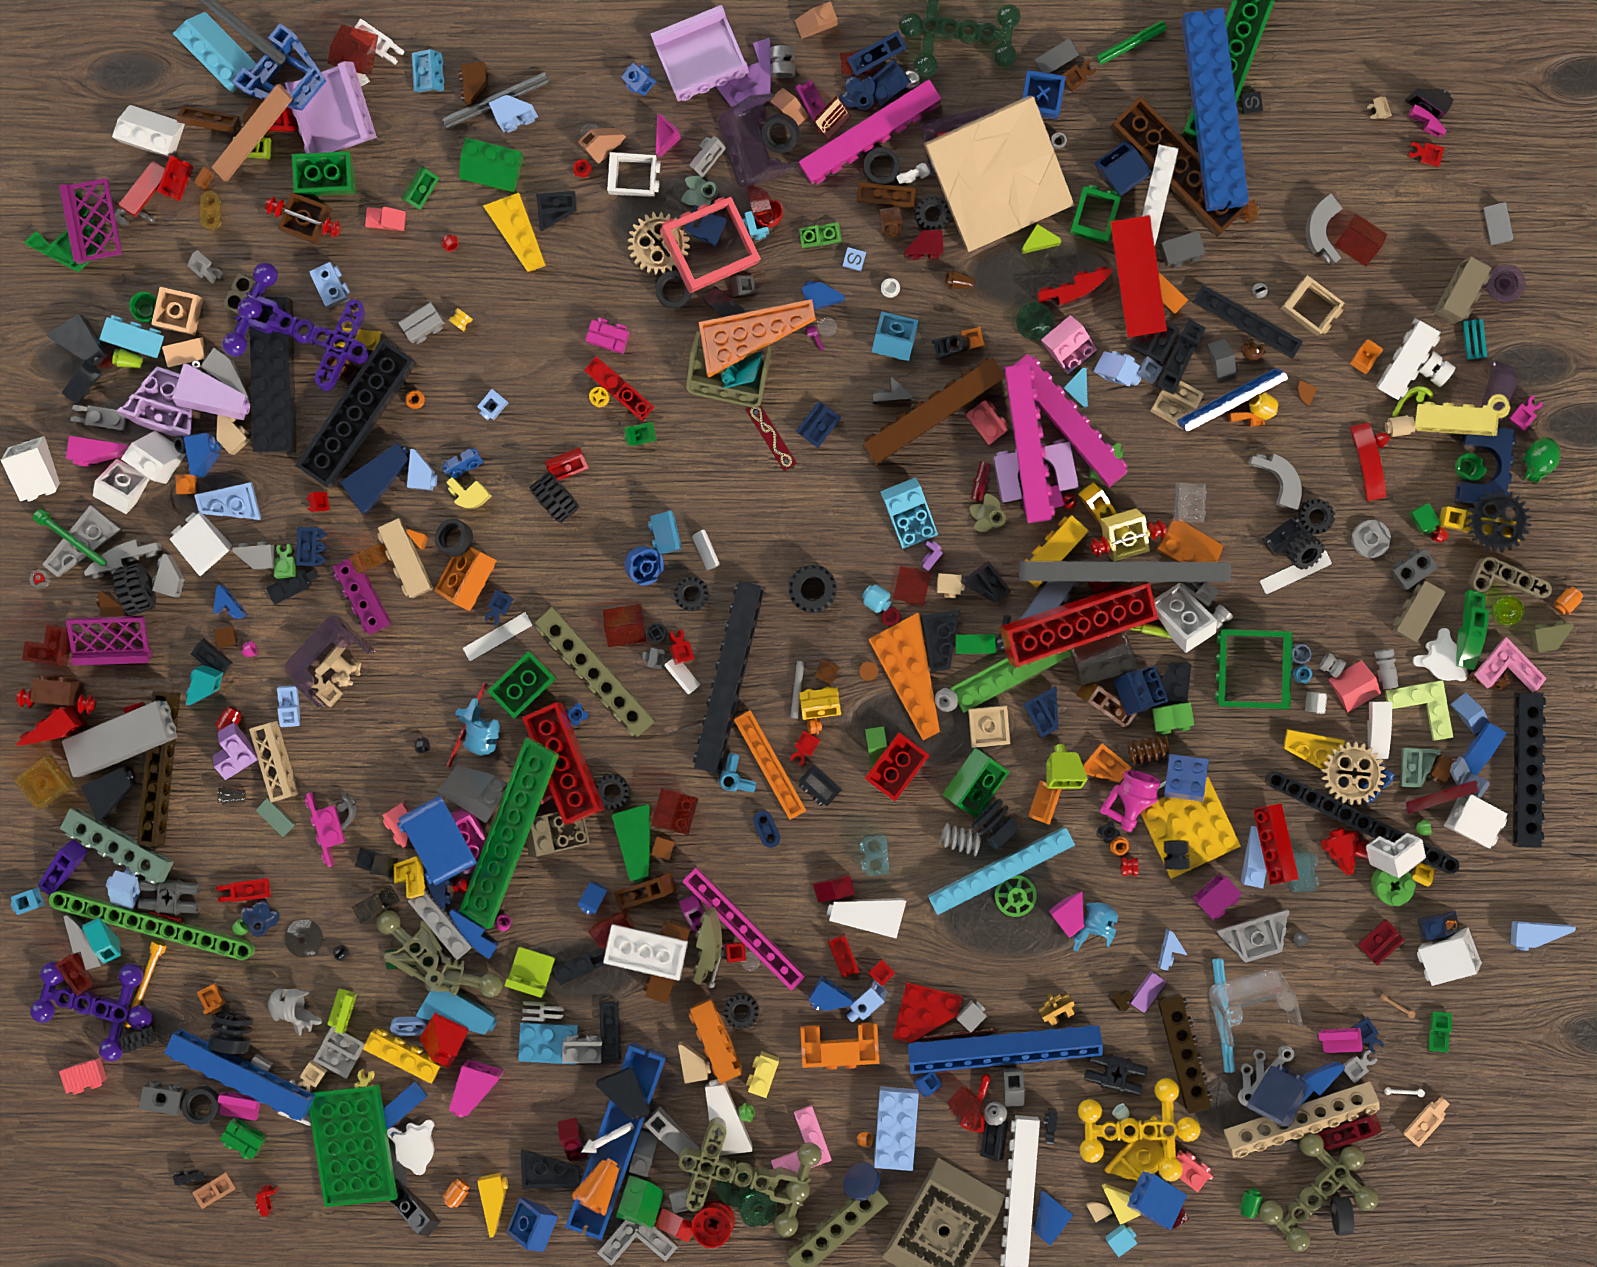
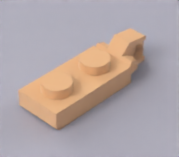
M1440 1097L1435 1103L1431 1102L1408 1126L1403 1134L1420 1147L1444 1120L1443 1117L1446 1114L1444 1110L1450 1104L1443 1097Z

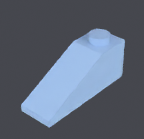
M1251 826L1240 882L1244 885L1263 888L1267 870L1257 827Z
M1512 921L1510 944L1517 946L1518 950H1529V947L1536 948L1572 933L1576 930V927L1567 924Z

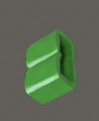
M1191 702L1151 708L1154 730L1156 732L1159 731L1160 734L1171 733V729L1178 728L1179 731L1190 730V726H1194Z

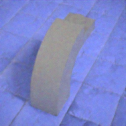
M1332 194L1324 198L1312 210L1306 224V240L1313 255L1320 251L1322 253L1321 258L1331 266L1340 260L1341 257L1328 241L1326 227L1329 220L1343 209Z
M1256 454V457H1250L1248 465L1267 470L1277 478L1280 490L1276 505L1297 510L1301 500L1302 487L1294 467L1287 460L1276 454L1270 455L1269 460H1267V456Z

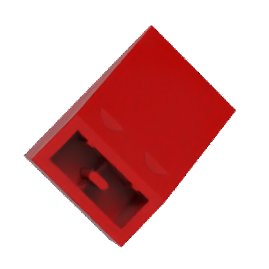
M58 706L49 713L51 716L46 720L41 719L34 725L36 727L34 730L20 736L21 740L16 745H30L73 736L88 723L74 706Z

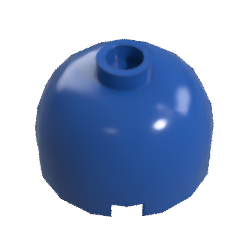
M638 546L632 549L627 554L624 564L626 574L633 582L639 585L654 583L664 567L661 554L648 546Z

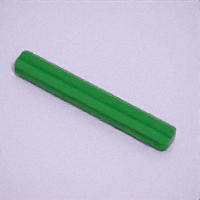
M1161 20L1097 54L1096 59L1098 63L1102 65L1164 32L1167 29L1166 24Z

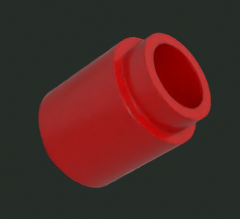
M228 706L215 724L217 731L219 732L233 722L238 725L242 713L234 707Z

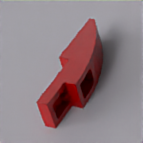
M1106 266L1096 268L1095 272L1092 273L1087 271L1078 272L1072 279L1073 285L1067 282L1060 284L1059 288L1056 289L1051 287L1040 289V292L1036 295L1037 301L1039 303L1057 299L1058 306L1078 300L1100 286L1112 273V268L1106 269Z
M597 356L585 367L584 371L642 422L655 408Z

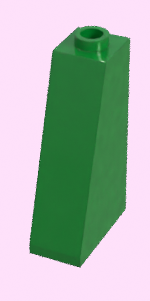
M650 803L612 814L630 881L635 880V883L646 881V877L650 875Z

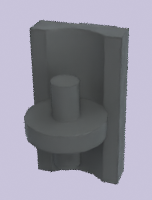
M1182 582L1180 585L1206 606H1209L1220 592L1209 582Z

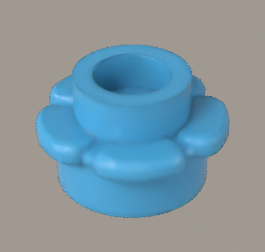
M1299 665L1293 671L1295 681L1298 683H1308L1311 680L1312 670L1307 668L1306 665Z

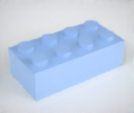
M880 1086L874 1168L913 1171L918 1089Z

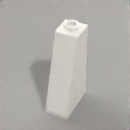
M906 899L834 900L833 905L829 904L827 915L830 916L829 921L897 938Z
M718 1079L710 1080L709 1084L705 1086L709 1122L713 1118L719 1117L726 1123V1137L720 1155L752 1152V1142L726 1083L720 1084ZM719 1127L717 1128V1130H714L715 1136H717V1131Z

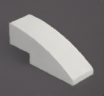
M1369 702V721H1367L1368 748L1372 747L1371 754L1378 753L1376 759H1388L1392 728V702Z

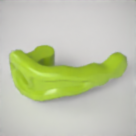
M1420 386L1408 390L1405 396L1399 400L1392 416H1399L1403 405L1411 396L1418 395L1416 397L1417 404H1423L1426 396L1430 399L1434 397L1433 393L1428 388Z

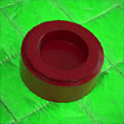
M888 607L886 611L883 610L881 620L887 626H894L900 621V613L896 608Z

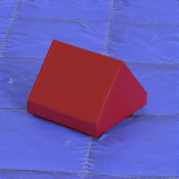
M1359 840L1356 843L1357 848L1354 856L1369 861L1366 846L1370 843Z

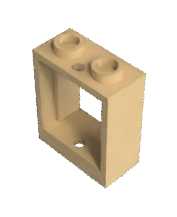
M1307 275L1281 307V310L1313 334L1319 336L1322 333L1326 334L1332 326L1330 324L1332 319H1337L1343 312L1341 307L1344 305V302ZM1307 288L1333 306L1319 327L1293 309Z

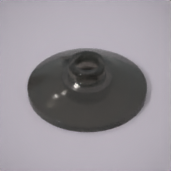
M308 919L293 922L285 933L286 947L293 955L304 958L316 954L323 943L321 928L315 922ZM300 936H304V937H305V942H304V943L300 942V940H299V937H300Z

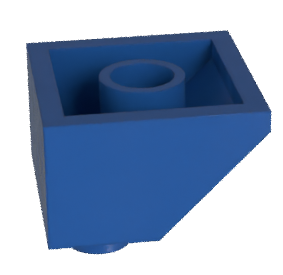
M203 433L184 437L190 475L200 478L205 477L220 456L221 444L217 441V436Z
M821 975L809 994V1001L811 1002L810 1005L815 1009L828 1011L852 1006L854 996Z
M519 1197L505 1233L526 1250L544 1252L558 1216L547 1207Z

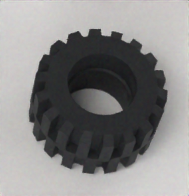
M546 472L530 486L532 494L559 523L564 522L579 509L576 500L550 472Z
M137 563L115 570V592L122 608L128 615H136L155 608L156 594L155 591H152V580L143 565Z
M819 565L801 567L793 574L789 583V595L792 602L800 610L808 613H817L827 609L834 601L837 592L836 581L833 575L826 568ZM808 578H817L824 585V593L817 600H808L801 592V586Z

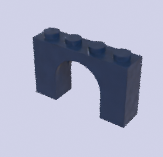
M1497 428V436L1461 434L1460 446L1480 447L1488 450L1496 460L1497 469L1492 480L1486 484L1457 483L1455 503L1472 504L1473 501L1480 503L1478 497L1482 496L1485 499L1486 492H1489L1492 496L1493 490H1497L1498 495H1500L1501 490H1505V495L1509 494L1508 484L1512 480L1510 465L1513 464L1514 460L1512 446H1514L1516 436L1513 434L1514 429Z

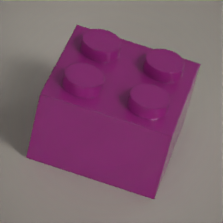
M1219 873L1199 890L1192 899L1213 920L1214 918H1220L1226 912L1225 909L1229 905H1235L1240 900L1239 896L1242 893L1225 875Z

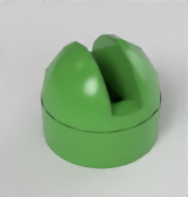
M1428 819L1422 820L1417 824L1416 830L1420 835L1432 834Z
M238 919L232 926L234 934L241 936L249 931V926L242 919Z

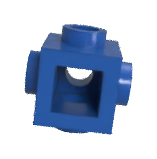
M632 63V65L626 68L624 75L621 77L626 82L625 86L630 91H636L643 96L656 83V80L649 74L650 70L643 64L637 65Z

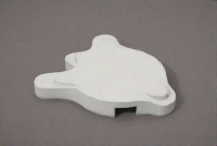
M1446 628L1438 631L1436 640L1426 643L1427 655H1417L1412 660L1415 666L1427 668L1433 676L1440 680L1465 681L1468 678L1467 669L1456 667L1457 644L1452 641L1450 632Z
M431 1119L426 1120L422 1125L412 1122L408 1123L406 1132H402L396 1127H391L387 1130L388 1137L395 1144L397 1159L416 1175H422L426 1171V1166L434 1155L435 1149L431 1133L435 1123Z

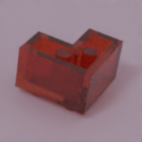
M46 625L44 643L25 641L22 660L67 666L70 651L67 627Z

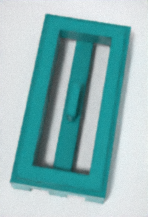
M1483 319L1463 321L1466 360L1486 358L1487 348ZM1476 324L1478 325L1481 354H1479ZM1468 325H1471L1474 355L1471 353Z

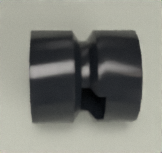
M1164 841V852L1167 854L1164 857V868L1171 870L1189 869L1190 860L1186 856L1189 852V841Z

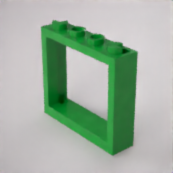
M1221 629V633L1217 635V644L1220 645V652H1217V664H1220V672H1216V683H1219V691H1216L1215 701L1219 702L1218 707L1291 709L1293 632ZM1228 635L1283 637L1281 703L1226 701Z

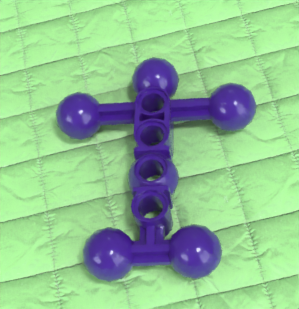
M58 962L46 963L40 971V978L44 983L40 999L36 1000L30 1008V1015L36 1022L45 1023L53 1018L55 1006L51 1000H54L57 1006H68V1009L73 1008L79 1014H93L98 1018L112 1021L109 1037L104 1039L99 1046L101 1058L111 1062L118 1060L123 1054L118 1039L121 1037L126 1019L129 1025L137 1030L145 1029L150 1025L152 1013L147 1007L138 1005L131 1009L130 1006L134 987L141 984L144 978V973L140 966L127 964L121 968L119 980L123 986L119 1000L106 997L101 998V996H95L90 991H80L70 987L63 990L56 989L55 986L59 985L65 977V969ZM64 993L69 996L68 1002L63 999ZM82 998H84V999L87 1000V1002H88L87 1007H85V1006L82 1005V1003H81V999H82ZM100 1003L106 1006L105 1012L101 1011ZM119 1008L123 1009L124 1017L118 1014Z

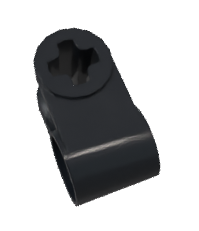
M951 335L932 340L936 350L935 359H944L967 351L970 348V339L966 335Z

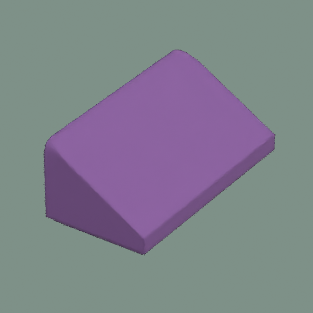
M1150 971L1134 993L1133 998L1129 1000L1130 1004L1145 1013L1167 982L1153 971Z

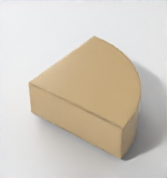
M1089 1202L1086 1204L1095 1222L1112 1214L1111 1209L1102 1203Z

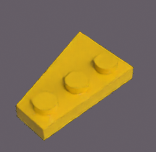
M1287 729L1283 748L1320 769H1327V766L1323 764V762H1329L1326 755L1333 756L1332 749L1339 751L1338 745L1341 744L1344 747L1345 740Z

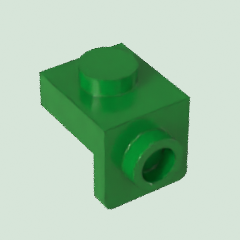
M653 422L624 427V437L628 446H638L657 441Z

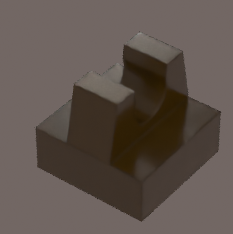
M1124 990L1121 993L1113 991L1107 995L1118 1011L1125 1012L1130 1008L1127 1004L1133 998L1130 991Z

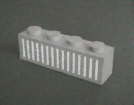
M427 887L424 889V895L408 900L410 905L456 960L472 948L456 927L451 915L446 909H440Z

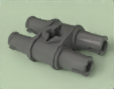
M141 879L140 890L157 892V899L140 898L138 909L154 910L158 914L198 913L199 903L182 901L181 895H198L200 892L199 883H186L181 879H165L164 882L152 884L145 879ZM169 893V896H172V899L169 900V897H166V894Z

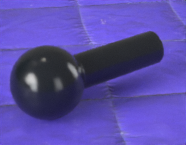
M1004 615L1002 626L1010 623V615ZM1000 631V636L996 638L995 645L996 649L1004 651L1005 646Z

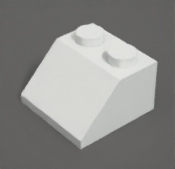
M116 459L95 480L93 496L127 514L138 502L150 478Z

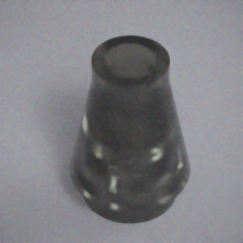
M225 786L218 788L217 803L226 805L246 801V790Z

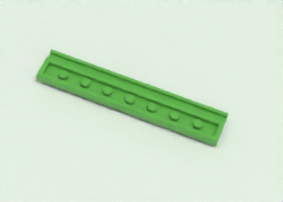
M1099 640L1019 667L1010 664L1008 658L950 689L956 693L957 702L964 713L968 709H972Z

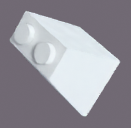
M153 431L131 443L121 459L151 480L166 484L187 453L178 452L172 441L159 432Z
M44 436L9 447L1 459L20 501L26 499L27 501H32L38 498V495L44 493L45 495H50L56 492L60 482Z
M200 511L197 515L193 512L185 520L188 523L183 527L177 526L171 532L173 536L170 538L171 542L199 576L206 572L232 547V544Z
M1470 794L1457 798L1444 827L1484 847L1491 848L1498 840L1497 834L1500 828L1502 829L1507 822V814Z
M1464 928L1449 936L1421 944L1417 952L1420 963L1423 962L1425 967V977L1427 981L1430 980L1432 986L1475 975L1482 964L1469 928Z

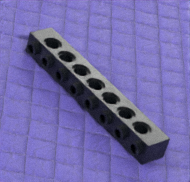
M1515 692L1512 846L1518 848H1542V843L1544 842V833L1542 832V824H1544L1545 820L1544 813L1542 812V805L1545 802V796L1542 793V785L1545 784V776L1543 774L1545 756L1543 755V747H1545L1546 743L1545 736L1543 735V728L1546 725V719L1543 716V708L1546 707L1544 693ZM1530 707L1534 709L1532 717H1529L1527 714ZM1530 726L1534 729L1532 736L1527 734V729ZM1529 746H1532L1534 751L1533 754L1529 756L1527 754V748ZM1529 765H1532L1533 772L1532 774L1528 775L1526 771L1527 767ZM1529 784L1533 786V791L1530 794L1526 791ZM1531 803L1533 810L1527 813L1526 806ZM1528 823H1531L1533 826L1530 832L1526 831Z

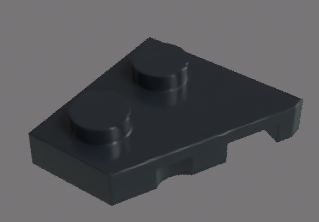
M575 191L536 194L540 231L548 229L577 211Z
M989 560L961 581L962 584L994 603L1011 592Z
M1171 662L1166 669L1165 674L1160 680L1168 700L1188 702L1191 664Z

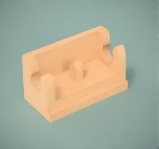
M204 337L162 347L168 367L206 359V356H208Z

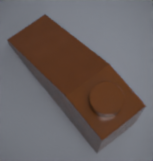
M1088 679L1076 694L1125 729H1127L1136 714L1127 716L1122 702Z
M671 872L617 890L614 892L620 910L664 897L676 891L677 888Z

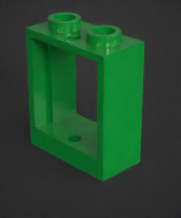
M1084 186L1069 234L1106 245L1112 230L1111 222L1115 219L1121 197L1117 196V193L1106 190V192H1102L1096 186ZM1086 195L1114 202L1105 232L1078 225Z

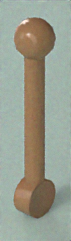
M1386 994L1380 995V999L1382 1001H1387L1396 1008L1400 1009L1401 1011L1406 1013L1409 1018L1412 1019L1415 1017L1414 1011L1407 1010L1404 1007L1400 1006L1396 1002L1389 999Z

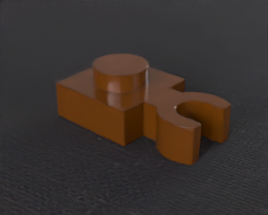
M1090 59L1084 62L1081 69L1078 65H1075L1061 75L1066 76L1065 85L1071 93L1088 81L1085 77L1086 75L1092 76L1095 74L1096 68L1088 70L1086 67L1091 63Z

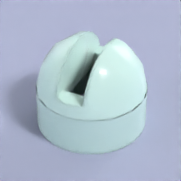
M1122 1103L1113 1110L1112 1114L1122 1121L1129 1117V1109Z

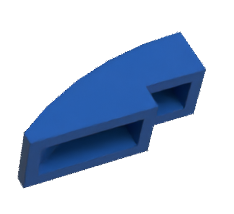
M1486 722L1477 738L1472 740L1463 755L1471 774L1477 776L1505 737V731L1491 723Z
M454 907L450 911V915L460 933L472 947L490 959L499 943L483 934L486 930L485 927L462 914Z
M1337 1061L1318 1067L1303 1075L1302 1077L1306 1078L1305 1082L1310 1084L1302 1103L1313 1091L1320 1096L1346 1067Z

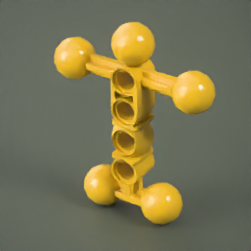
M1164 1078L1157 1082L1154 1090L1156 1097L1162 1102V1120H1146L1142 1123L1141 1120L1138 1122L1133 1118H1126L1121 1122L1117 1121V1123L1106 1121L1103 1125H1096V1122L1102 1116L1101 1105L1093 1099L1082 1101L1078 1106V1115L1085 1122V1140L1081 1143L1079 1152L1083 1160L1094 1163L1098 1162L1104 1154L1103 1145L1097 1140V1137H1104L1110 1141L1118 1138V1140L1122 1139L1128 1143L1135 1142L1139 1138L1140 1140L1142 1138L1147 1140H1163L1164 1159L1158 1165V1172L1164 1180L1176 1181L1182 1175L1183 1167L1176 1158L1175 1137L1178 1135L1181 1140L1186 1142L1196 1140L1200 1135V1124L1191 1117L1180 1119L1177 1125L1174 1123L1173 1101L1179 1095V1087L1174 1080ZM1151 1125L1155 1128L1153 1134L1147 1135L1143 1131L1144 1127ZM1113 1126L1116 1132L1113 1135H1107L1105 1128ZM1126 1126H1133L1135 1128L1134 1134L1127 1135L1124 1132ZM1164 1126H1173L1174 1132L1169 1135L1163 1132Z

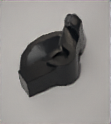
M198 1169L188 1171V1174L179 1171L173 1175L174 1184L177 1186L184 1185L186 1182L204 1179L203 1172L198 1171Z

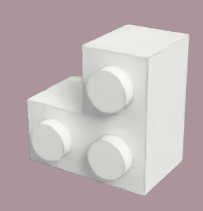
M1406 833L1394 843L1379 836L1366 846L1370 865L1397 878H1400L1426 858L1422 839Z

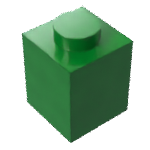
M1430 503L1423 504L1408 513L1418 533L1425 532L1429 534L1437 529L1436 525L1440 524Z

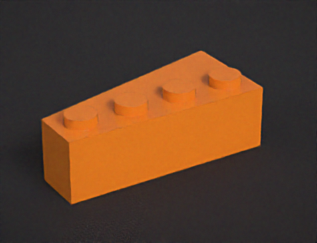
M712 997L691 1006V1012L688 1013L690 1020L697 1026V1036L704 1043L705 1054L708 1059L710 1058L713 1072L717 1076L719 1083L721 1084L741 1075L743 1067Z

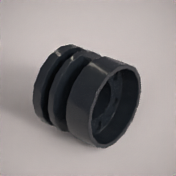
M1001 798L987 805L972 824L975 830L983 825L978 832L979 835L990 832L986 842L994 850L1002 846L1023 824V821L1015 813L1007 817L1005 816L1009 809L1008 805L999 810L1004 802Z
M235 1012L213 1014L212 1020L216 1023L211 1024V1028L219 1032L210 1035L208 1048L216 1052L228 1054L248 1053L251 1038L243 1034L252 1032V1027L249 1025L253 1024L254 1019Z

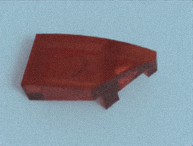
M749 184L748 192L753 216L772 212L768 192Z

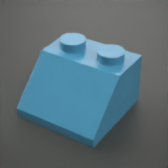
M881 311L872 352L909 361L918 320Z
M671 510L650 516L651 521H648L650 533L654 532L655 540H652L653 548L660 554L682 550L674 512Z

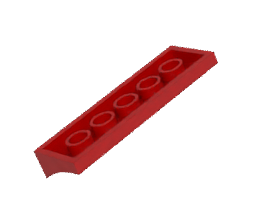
M1147 215L1112 221L1111 229L1127 337L1167 331L1151 216Z

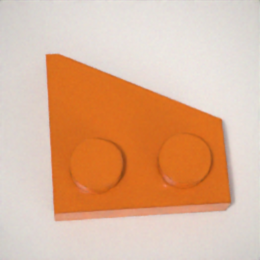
M1103 743L1096 748L1083 764L1086 775L1120 782L1124 778V772L1132 768Z

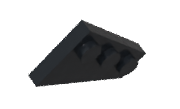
M960 610L922 615L931 672L950 669Z
M521 1149L522 1189L580 1186V1166Z

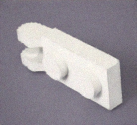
M362 19L359 20L350 33L353 38L394 65L398 61L386 53L389 47L401 55L405 52L394 44L390 38Z

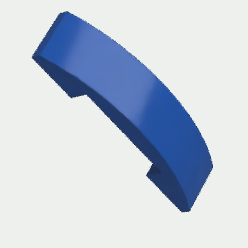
M417 1081L383 1108L387 1130L428 1096Z

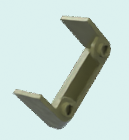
M697 331L690 354L686 385L688 392L693 395L748 407L760 406L769 371L772 347H768L766 359H761L754 381L724 389V382L721 378L724 370L708 378L703 346H699L701 332Z

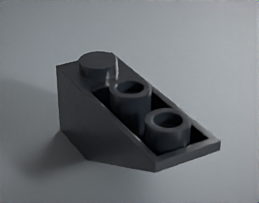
M395 1180L398 1198L390 1202L417 1235L429 1236L441 1221L425 1203L400 1181Z

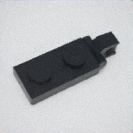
M306 570L295 573V577L284 578L266 587V590L273 604L276 605L309 589L312 586L311 581L320 576L317 570L309 573Z

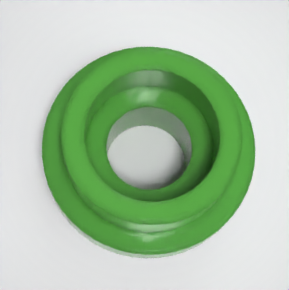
M747 1102L739 1107V1115L742 1121L751 1122L755 1116L753 1106Z

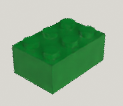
M528 651L488 690V693L515 719L558 677L532 651Z

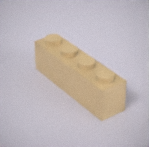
M398 518L379 527L377 535L381 543H385L388 549L385 551L390 561L393 560L395 565L393 570L397 578H401L404 584L401 586L406 596L409 595V598H414L434 589L410 536L406 533L407 529L403 520Z

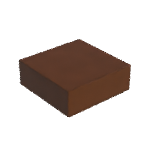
M234 626L213 630L217 649L237 645Z

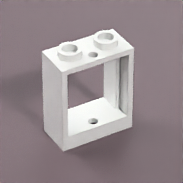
M610 152L608 193L611 195L655 197V192H659V180H656V173H660V161H657L656 155ZM619 162L651 164L650 190L617 188Z

